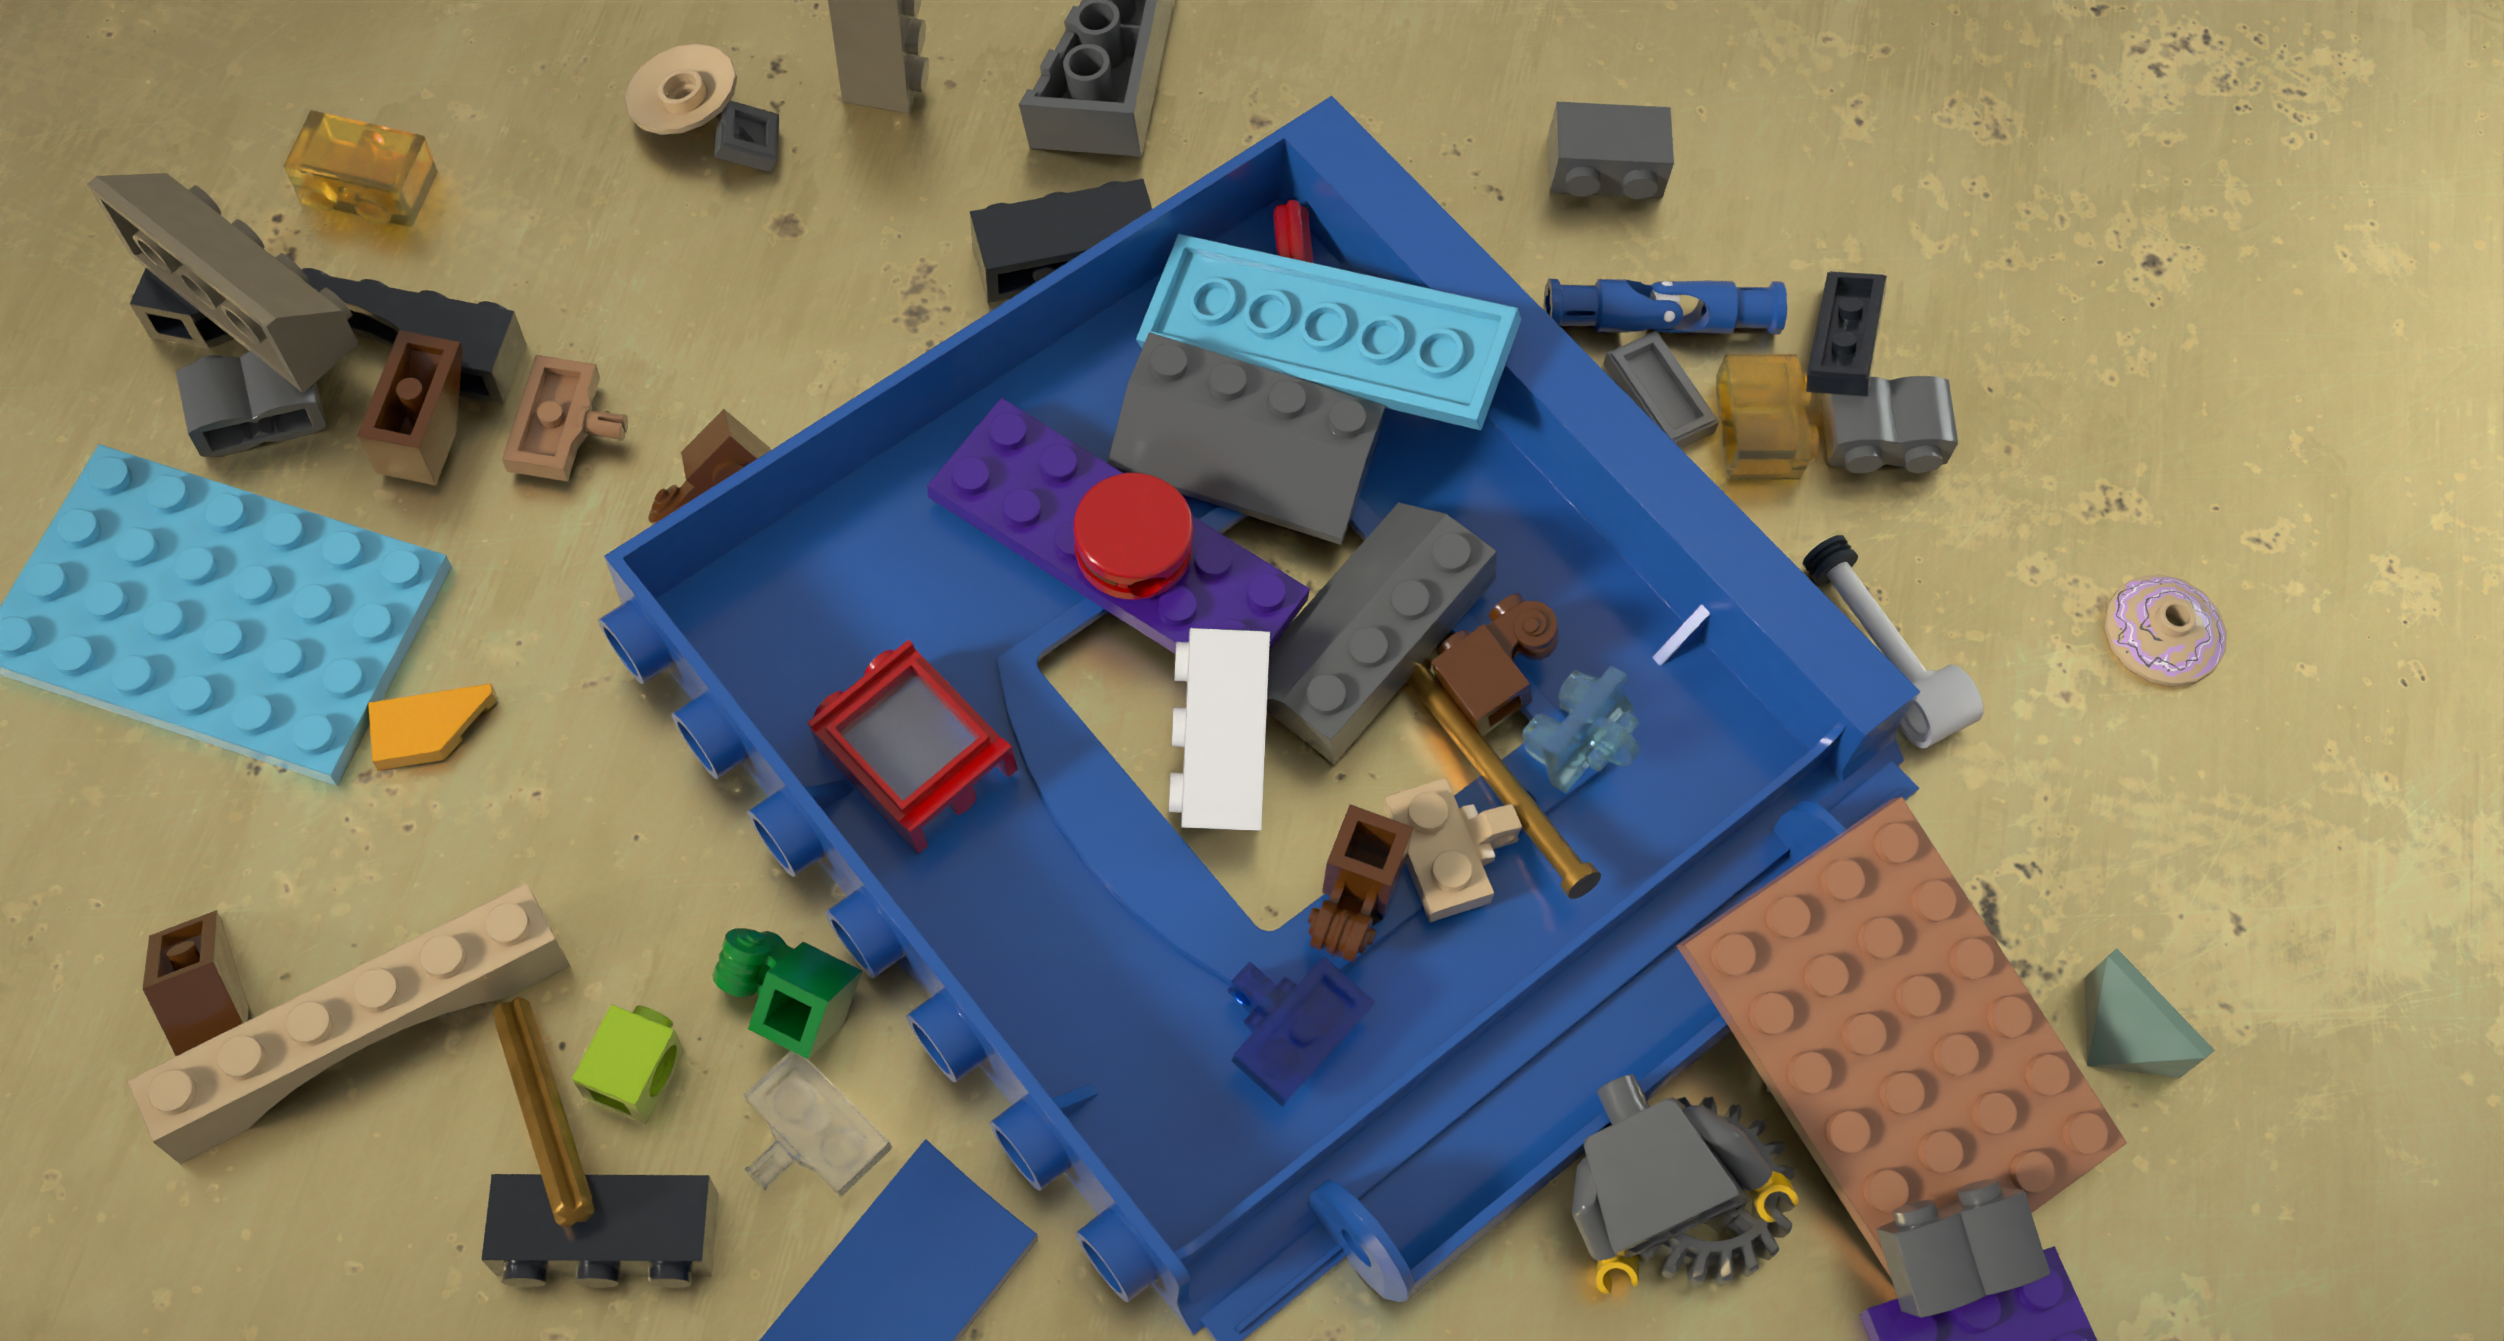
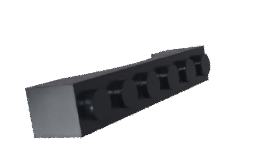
M145 268L131 299L130 306L150 338L207 349L234 339ZM313 268L301 269L308 279L307 283L315 290L320 292L323 288H328L347 305L352 313V316L347 321L356 335L374 339L390 348L393 347L399 330L460 342L463 353L459 396L505 404L526 346L523 333L513 310H508L497 303L482 301L478 304L449 299L435 291L422 290L417 293L391 288L372 279L354 281L332 277Z

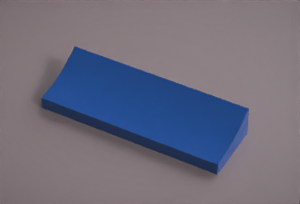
M925 1139L759 1341H959L1038 1241L1037 1233L988 1195Z

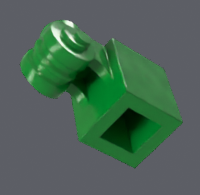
M735 928L726 933L722 944L723 949L718 956L719 961L715 965L712 974L714 983L724 992L736 997H751L756 993L759 994L748 1030L809 1059L843 1027L862 970L805 942L800 943L796 948H792L786 945L785 941L774 932H758L747 928Z

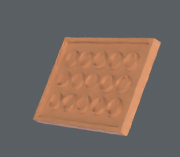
M1903 797L1889 800L1676 945L1889 1276L1890 1272L1876 1229L1895 1221L1892 1213L1894 1209L1923 1200H1933L1936 1208H1940L1959 1199L1957 1194L1958 1188L1976 1181L1998 1179L2001 1187L2024 1190L2031 1213H2033L2127 1144L2125 1138Z

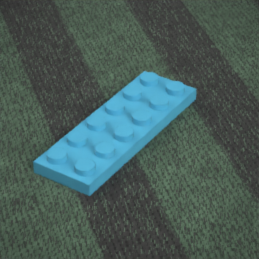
M1178 234L1136 341L1143 348L1149 332L1379 403L1385 405V408L1482 430L1522 319L1518 308Z

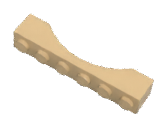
M525 883L128 1080L127 1083L152 1142L179 1164H182L247 1131L270 1108L297 1087L362 1048L437 1016L477 1004L509 998L570 967V964L529 885Z

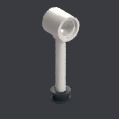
M1843 535L1833 536L1813 548L1806 555L1802 564L1809 571V574L1813 576L1817 585L1832 583L1881 652L1921 691L1898 724L1907 739L1917 747L1927 748L1978 722L1983 716V702L1974 681L1963 669L1956 665H1948L1938 671H1927L1853 571L1852 567L1857 562L1858 555L1851 549V545L1848 544Z

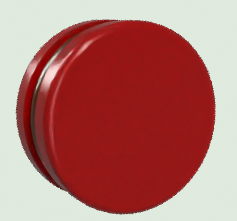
M1144 473L1118 474L1094 485L1080 501L1074 517L1075 557L1085 578L1100 591L1110 596L1127 600L1155 597L1173 587L1186 572L1192 556L1194 526L1192 513L1187 501L1175 487L1165 480Z

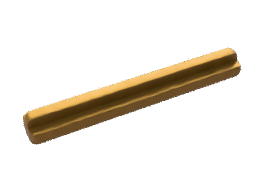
M516 997L511 1002H500L493 1010L495 1025L555 1222L563 1227H570L576 1222H586L592 1217L595 1210L592 1196L530 1002L521 997Z

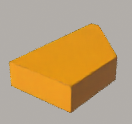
M492 684L369 702L372 762L377 770L445 760L462 741L461 735L484 709L489 711L496 703V692Z

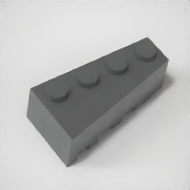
M1082 0L1078 7H1072L1064 21L1066 30L1055 50L1049 49L1040 65V78L1033 90H1026L1019 103L1029 148L1142 157L1174 0Z

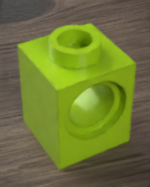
M611 1004L572 1077L583 1098L647 1124L684 1052L675 1030L671 1029L673 1022L665 1015L645 1006L637 1005L634 1011L630 1012Z

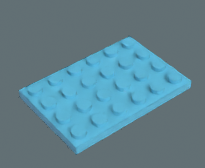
M98 444L0 606V675L338 786L370 725L368 703L383 700L452 566L445 554Z

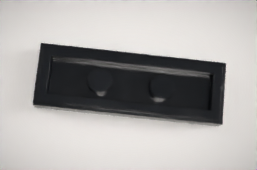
M1827 272L1807 371L1806 392L1868 397L1886 294V275Z

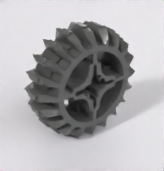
M1713 1096L1705 1097L1699 1105H1704L1717 1114V1105ZM1686 1097L1676 1099L1684 1104L1685 1107L1692 1106ZM1740 1104L1731 1105L1723 1118L1747 1134L1772 1166L1773 1171L1783 1174L1791 1181L1794 1178L1795 1168L1785 1165L1775 1166L1773 1160L1783 1151V1142H1770L1764 1146L1758 1139L1765 1129L1764 1120H1756L1746 1128L1738 1123L1742 1115ZM1781 1191L1773 1192L1766 1197L1764 1203L1773 1214L1775 1222L1763 1220L1752 1201V1214L1744 1209L1747 1204L1745 1203L1703 1223L1718 1233L1725 1230L1733 1237L1732 1239L1706 1241L1682 1233L1638 1254V1258L1646 1263L1658 1252L1666 1258L1662 1265L1663 1277L1672 1278L1681 1265H1685L1687 1267V1278L1691 1286H1699L1705 1280L1708 1268L1718 1285H1727L1733 1279L1734 1268L1745 1277H1749L1759 1269L1757 1257L1769 1261L1778 1253L1779 1247L1774 1238H1784L1792 1229V1222L1782 1213L1791 1211L1795 1205L1786 1193Z

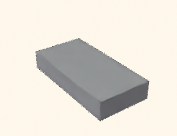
M1657 331L1606 353L1603 365L1615 383L1680 449L1716 432L1720 423Z

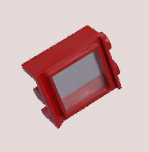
M909 639L895 651L886 650L874 658L866 668L864 676L845 692L837 691L826 697L816 708L814 717L807 722L817 747L917 854H920L928 847L922 828L948 806L957 815L966 812L976 801L973 785L991 769L997 766L1007 778L1018 771L1012 746L1001 738L914 648L913 643Z

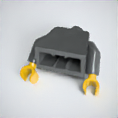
M1634 1074L1625 1075L1610 1081L1597 1090L1598 1097L1612 1125L1584 1140L1586 1157L1577 1165L1571 1212L1590 1256L1598 1260L1596 1285L1600 1292L1611 1294L1612 1281L1608 1270L1614 1268L1626 1271L1631 1278L1632 1286L1636 1287L1639 1279V1260L1636 1256L1637 1254L1749 1202L1750 1199L1745 1190H1750L1751 1199L1760 1217L1766 1222L1776 1221L1764 1203L1769 1194L1779 1191L1784 1192L1795 1206L1798 1205L1799 1199L1789 1179L1783 1174L1772 1170V1166L1747 1134L1704 1105L1685 1107L1684 1104L1672 1097L1650 1107Z

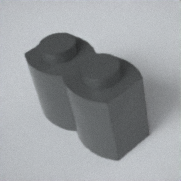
M248 352L241 357L205 356L176 371L188 435L200 456L214 457L235 454L251 449L264 441H287L314 434L327 427L318 383L315 382L302 393L252 352Z
M1909 376L1887 380L1871 377L1868 397L1824 393L1820 402L1828 465L1846 468L1852 473L1872 472L1886 464L1904 467L1914 473L1930 472L1938 469L1941 465L1947 464L1958 445L1949 380L1944 378Z
M1986 1179L1958 1188L1957 1194L1959 1199L1940 1208H1936L1933 1200H1923L1894 1209L1892 1213L1895 1221L1887 1223L1876 1230L1901 1311L1920 1318L1967 1305L1986 1295L2004 1292L2032 1283L2049 1275L2050 1271L2025 1191L2001 1187L1998 1179Z

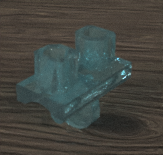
M1610 666L1601 678L1582 671L1574 670L1564 681L1558 694L1561 709L1570 713L1563 723L1542 713L1540 715L1536 714L1524 728L1522 736L1526 752L1546 765L1550 784L1555 788L1567 793L1589 766L1596 771H1601L1609 761L1619 766H1629L1639 755V746L1631 735L1639 726V721L1632 715L1634 713L1633 705L1627 699L1623 690V686L1628 681L1627 673Z

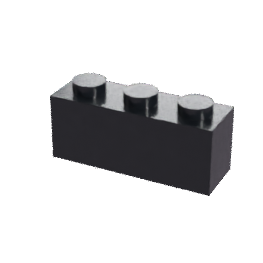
M1144 179L1127 182L1111 181L1100 187L1069 193L1054 192L1047 194L1043 198L1011 204L996 203L985 209L970 211L972 247L987 303L1011 299L1152 210Z
M541 1174L491 1175L481 1260L496 1276H502V1283L505 1285L541 1287L546 1285L547 1276H575V1284L607 1288L619 1285V1277H648L647 1283L652 1286L682 1288L691 1285L692 1277H712L718 1191L709 1175H585L595 1210L589 1220L586 1222H576L570 1227H563L555 1222Z

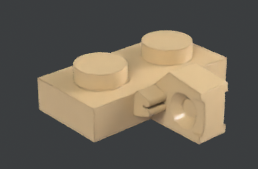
M1446 777L1385 796L1383 808L1387 818L1414 827L1405 863L1429 923L1490 904L1494 891L1483 866L1495 861L1494 849L1516 843L1519 840L1518 835L1522 825L1513 804L1485 810L1480 814L1477 813L1474 804L1459 808Z

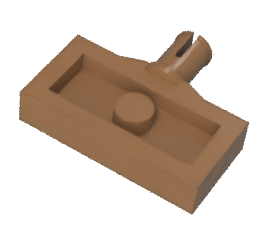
M535 355L502 457L507 472L568 481L578 448L588 435L613 438L619 441L625 439L624 432L627 433L628 429L627 415L594 411L592 408V402L600 380L596 364Z

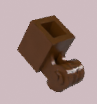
M723 409L681 451L686 481L680 488L677 485H672L667 489H661L656 494L649 513V522L654 525L771 450L770 447Z
M1514 593L1504 598L1490 611L1488 616L1492 622L1487 626L1483 624L1471 633L1468 630H1461L1450 636L1439 646L1436 652L1438 656L1431 661L1435 678L1482 736L1532 702L1530 683L1514 664L1516 657L1521 654L1530 660H1543L1555 651L1559 641L1557 618L1553 610L1542 602L1535 600L1525 601L1519 593Z
M1349 805L1326 864L1322 893L1330 895L1329 901L1324 899L1320 909L1313 907L1308 919V923H1310L1309 935L1312 936L1311 948L1320 951L1325 949L1330 955L1343 957L1344 960L1354 963L1358 953L1363 955L1366 946H1372L1377 932L1371 928L1373 922L1372 914L1376 912L1385 916L1407 858L1414 827L1357 806Z

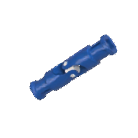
M1549 278L1545 285L1543 310L1559 326L1594 327L1597 333H1629L1652 329L1658 332L1731 334L1735 328L1767 329L1771 335H1780L1787 319V291L1782 281H1773L1769 287H1736L1733 281L1712 280L1658 281L1652 285H1645L1628 279H1598L1595 285H1561L1558 279ZM1679 295H1689L1699 299L1696 308L1691 313L1683 316Z

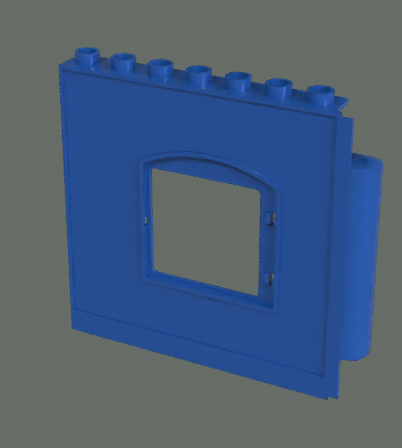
M1333 96L1317 104L604 555L621 605L599 618L598 623L625 667L641 684L646 683L666 669L671 672L692 699V701L673 712L672 718L683 739L700 763L715 779H719L742 763L768 797L748 810L747 813L758 835L775 859L792 877L797 876L819 860L847 896L827 910L826 916L836 935L853 959L871 978H875L898 961L928 1000L907 1014L906 1018L917 1039L931 1059L954 1083L980 1065L1012 1105L990 1121V1127L1003 1150L1034 1188L1041 1191L1057 1177L1065 1173L1098 1216L1076 1232V1237L1093 1266L1112 1290L1122 1300L1129 1302L1152 1284L1193 1336L1205 1328L1215 1341H1245L1344 1259L1384 1299L1403 1302L1411 1298L1585 1153L1584 1140L1587 1137L1612 1125L1597 1094V1090L1600 1087L1622 1076L1634 1074L1648 1101L1731 1032L1729 1026L1676 945L1889 800L1903 797L1906 802L1919 790V787L1899 767L1904 759L1896 740L1898 724L1921 691ZM1289 200H1297L1301 206L1308 209L1314 264L1518 308L1522 320L1482 430L1385 408L1379 444L1349 525L1365 541L1399 502L1448 514L1497 551L1496 580L1450 631L1449 634L1451 636L1461 630H1468L1471 633L1483 624L1485 626L1492 622L1488 616L1490 611L1500 601L1514 593H1519L1525 601L1535 600L1545 603L1553 610L1557 618L1559 640L1555 651L1543 660H1530L1519 654L1514 661V664L1530 683L1532 702L1520 711L1532 723L1535 733L1530 739L1504 757L1502 761L1583 863L1592 862L1601 873L1600 881L1591 891L1580 898L1569 899L1560 887L1563 879L1522 828L1518 835V842L1494 849L1495 861L1483 866L1494 891L1492 902L1429 923L1406 863H1404L1385 916L1374 912L1380 918V921L1371 927L1377 931L1372 946H1366L1363 955L1358 953L1354 963L1344 960L1343 957L1330 955L1325 949L1320 951L1310 947L1312 936L1309 935L1310 923H1308L1311 910L1313 907L1320 909L1324 899L1329 901L1330 895L1323 894L1274 931H1265L1257 927L1041 673L1038 663L1043 656L1108 611L928 498L927 491L928 483L1000 398L1013 404L1108 463L1128 381L1142 350L1136 338L1178 234L1277 255L1274 210L1277 205L1287 204ZM1182 495L1190 507L1192 516L1221 534L1248 516ZM908 639L913 643L914 648L988 725L1012 746L1018 771L1007 778L995 766L973 785L976 801L966 812L957 815L948 806L926 824L922 831L928 847L920 854H917L817 747L807 724L814 717L816 708L826 697L837 691L845 692L864 676L866 668L874 658L886 650L895 651ZM917 678L912 680L844 736L847 742L902 800H905L975 741L969 732ZM1479 776L1454 795L1459 808L1474 804L1478 814L1485 810L1505 806L1482 776Z

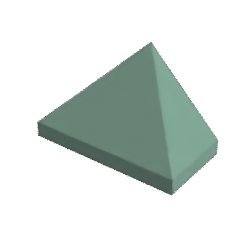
M2117 948L2085 977L2087 1066L2181 1078L2215 1051Z

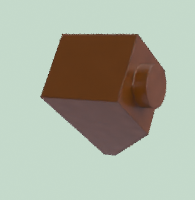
M399 330L357 434L375 473L437 485L457 429L463 353L460 342Z
M217 910L149 935L142 989L175 1056L248 1021V1002L223 922Z

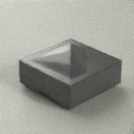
M730 100L723 111L717 115L714 157L771 172L777 162L779 114Z

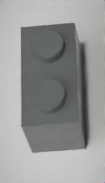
M1556 102L1548 133L1550 193H1570L1580 197L1611 195L1627 196L1632 199L1663 198L1674 165L1671 107Z

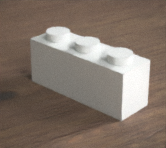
M1190 628L1189 642H1176L1174 681L1187 682L1186 708L1173 707L1172 747H1184L1183 773H1170L1169 812L1181 813V827L1261 831L1270 632Z

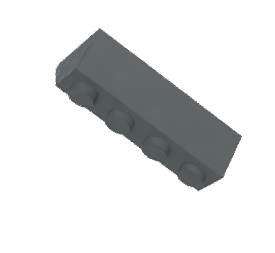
M1149 332L1128 381L1108 464L1122 473H1144L1163 479L1175 487L1182 495L1342 545L1379 444L1385 405Z
M1398 502L1291 622L1269 651L1267 712L1331 763L1335 764L1409 680L1415 669L1423 663L1425 658L1429 657L1496 580L1497 551L1448 514Z

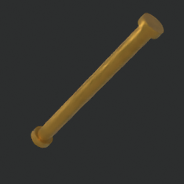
M1425 658L1423 663L1415 669L1403 686L1410 685L1501 802L1504 805L1513 804L1523 830L1563 879L1560 887L1569 899H1577L1587 894L1598 884L1601 879V873L1592 862L1583 863L1501 758L1435 678L1434 674L1430 671L1432 663L1429 658Z

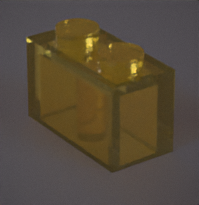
M310 110L283 165L299 201L319 211H331L333 209L359 215L376 224H388L390 222L411 228L438 173L425 136Z

